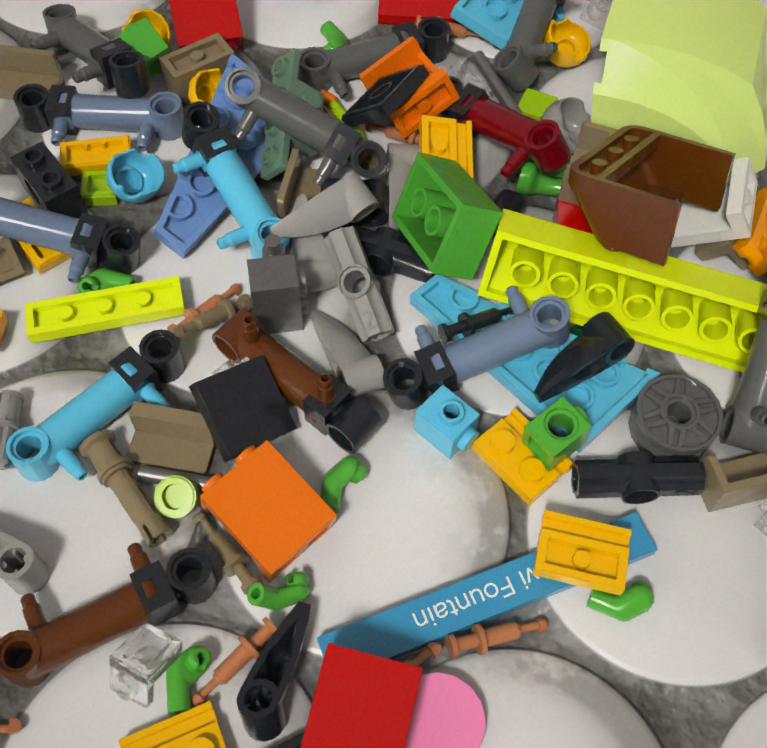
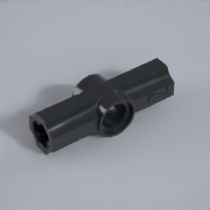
M351 223L341 226L343 228L350 226L356 228L373 274L388 276L394 272L424 283L436 275L432 274L413 246L406 242L402 234L397 230L384 226L372 231Z
M631 451L618 456L616 459L574 460L571 466V486L576 499L621 497L622 501L627 504H644L654 501L660 496L701 495L705 490V468L703 462H700L698 457L653 458L650 452Z

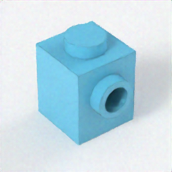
M442 385L415 411L414 430L446 457L451 459L460 449L463 452L467 451L478 438L479 432L477 427L480 414Z

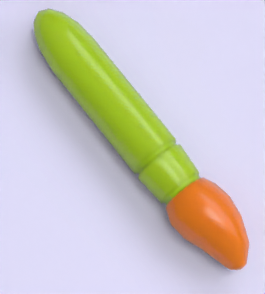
M322 89L320 92L324 94L323 105L343 122L341 118L346 110L338 102L334 94ZM359 126L352 127L362 134V141H366V136Z

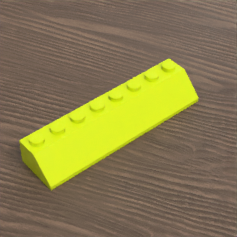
M503 208V214L493 239L477 293L478 296L509 304L505 291L510 286H516L519 293L523 295L529 309L534 301L540 297L548 295L557 296L563 299L569 306L571 323L584 326L595 315L601 312H609L636 342L743 373L760 318L756 317V313L764 289H767V284L668 256L667 263L662 266L622 251L607 250L597 241L594 234Z

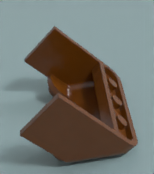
M629 125L622 127L574 161L570 166L568 183L595 238L605 249L615 252L622 251L664 266L668 260L682 203L679 202L683 200L718 211L721 207L736 153L651 128Z

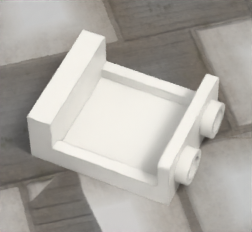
M749 157L734 159L732 173L729 176L721 207L718 211L683 200L679 202L682 203L671 248L751 237L758 181Z

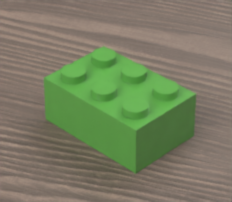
M418 152L391 218L432 274L472 280L478 266L483 261L486 248L493 233L498 228L503 212L456 160Z

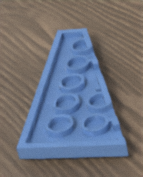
M231 53L210 104L220 114L219 128L227 125L234 136L245 109L237 106L228 98L224 82L227 74L236 67H250ZM247 78L239 80L235 87L237 96L248 97L254 90V82ZM259 117L244 141L235 138L240 145L238 154L255 181L261 176L262 164L260 158L264 150L266 136L264 132L266 121ZM190 149L188 156L193 154V150ZM199 168L179 174L154 231V237L182 259L229 210L209 176L204 177Z

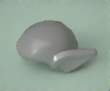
M567 97L549 105L540 120L549 119L555 121L566 140L570 154H574L581 125L584 121L589 122L590 115L585 112L584 102L581 99Z

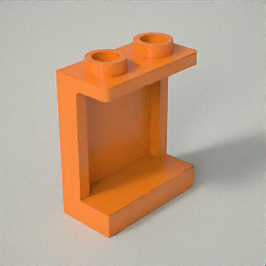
M413 36L406 39L359 74L361 82L368 90L382 76L419 64L425 66L430 75L388 118L403 139L419 129L422 115L437 116L460 99L448 74L442 67L437 69L423 53Z
M266 440L258 448L251 445L236 458L235 463L237 465L227 474L223 475L222 472H219L211 477L202 487L204 493L200 495L201 507L206 512L210 511L259 565L258 571L270 583L334 525L337 514L270 442Z

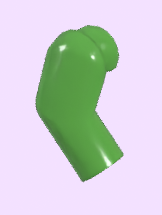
M327 21L321 26L320 32L329 42L323 49L330 50L348 45L347 37L333 22Z
M100 268L82 277L78 282L77 288L79 293L135 284L137 283V277Z
M345 457L323 476L320 497L335 513L340 511L342 488L349 481L355 484L362 481L366 476V465L361 461H357L355 457Z

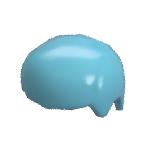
M132 148L113 156L106 167V182L118 198L137 204L148 201L156 195L165 182V168L154 153L144 155L139 153L136 148Z

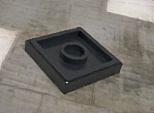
M419 64L380 77L342 115L341 120L352 128L389 118L430 74L423 64Z
M263 355L197 381L189 386L225 463L238 457L251 445L257 448L266 440L270 442L297 429Z

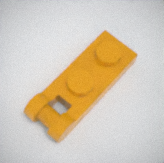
M767 187L758 190L756 196L751 237L739 239L733 245V250L738 256L747 259L749 262L748 268L755 276L767 273Z

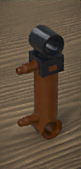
M239 310L212 334V340L216 347L233 363H244L263 355L280 393L304 412L305 420L325 436L328 434L344 451L355 454L382 426V418L373 406L360 397L352 398V390L333 375L317 372L270 336L260 321L247 310Z
M132 543L127 548L130 556L129 560L134 570L133 573L129 574L132 581L48 622L45 619L40 604L37 603L35 595L31 593L23 595L20 602L29 631H12L0 639V674L18 687L31 688L38 686L47 679L51 671L149 622H152L155 627L183 613L177 598L187 604L205 602L213 595L217 586V577L210 558L204 551L198 548L187 547L180 549L168 561L165 572L159 560L153 563L150 562L147 553L143 551L140 543ZM200 569L203 571L197 581L193 583L182 582L183 576L189 570ZM32 650V657L28 664L22 668L15 669V663L19 655L25 651Z

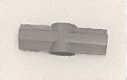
M353 226L340 227L329 232V235L323 240L338 277V289L346 298L362 343L366 345L388 338L395 330L380 293V282L373 275L356 228ZM365 277L366 283L363 290L353 293L352 288L355 281Z

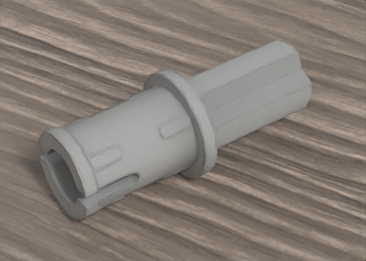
M2 390L0 393V470H7L10 467L11 460L6 453V444L9 437L15 431L21 429L19 419L24 396L15 390Z

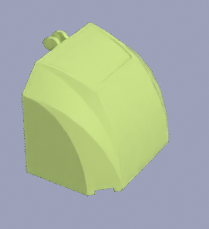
M613 0L601 38L599 51L607 52L602 83L594 82L591 123L618 130L629 125L651 128L736 153L734 159L749 157L755 174L765 169L767 159V7L758 0Z

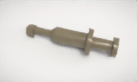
M247 294L240 295L238 301L230 303L227 299H221L217 302L215 308L195 315L192 322L175 326L172 333L180 338L185 336L184 332L194 328L202 330L222 321L226 323L241 309L251 312L253 310L252 300Z
M199 512L192 517L193 522L204 527L209 534V544L225 564L222 569L223 573L227 577L236 575L242 583L241 590L245 595H247L248 589L252 584L256 582L263 583L260 576H253L247 568L250 562L249 555L245 552L239 553L223 531L213 528L207 520L208 516L205 513Z

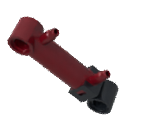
M449 77L460 99L440 113L441 116L456 119V123L465 124L466 121H472V137L476 138L481 134L513 150V154L506 160L505 165L500 170L504 177H510L527 158L534 160L536 166L545 172L558 170L567 163L570 158V149L555 121L549 119L537 121L491 100L484 89L470 83L464 87L461 80L456 77Z

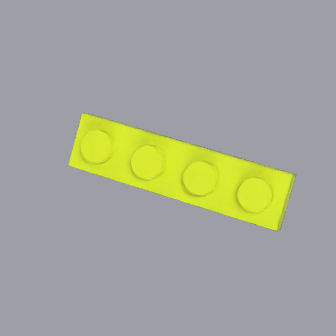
M179 276L24 303L27 337L31 344L182 316L185 310Z

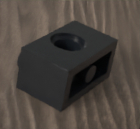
M43 141L10 157L22 186L39 208L78 219L82 212L88 214L78 185Z

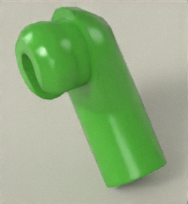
M303 572L288 573L285 576L286 587L280 588L256 582L249 587L247 600L251 605L273 611L287 608L307 599L311 591L308 588L309 577Z
M635 581L631 584L632 587L624 590L621 596L592 589L586 607L626 622L649 611L655 598L652 587L645 581Z
M197 645L187 648L168 667L166 671L168 715H178L191 709L190 687L206 672L212 660L211 652L205 646Z

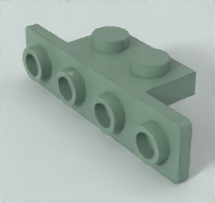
M293 48L284 56H279L272 66V83L323 112L324 94L297 79L300 51ZM266 122L264 132L266 133L265 144L260 158L262 164L261 178L268 181L286 170L289 148L300 149V153L308 158L313 157L319 152Z

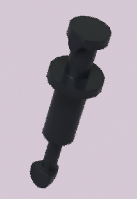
M509 306L501 310L491 308L471 316L467 312H463L458 315L457 323L451 325L446 323L439 324L438 334L443 343L451 341L452 336L462 333L466 337L475 333V330L498 323L502 316L513 313Z

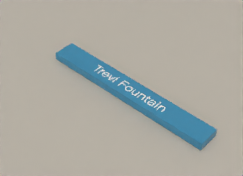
M637 512L606 523L632 530L629 540L628 565L654 555L658 550ZM535 551L317 637V642L323 658L327 644L331 643L395 660L424 648L430 642L442 641L446 639L447 635L459 634L471 629L474 624H484L577 585L532 575Z

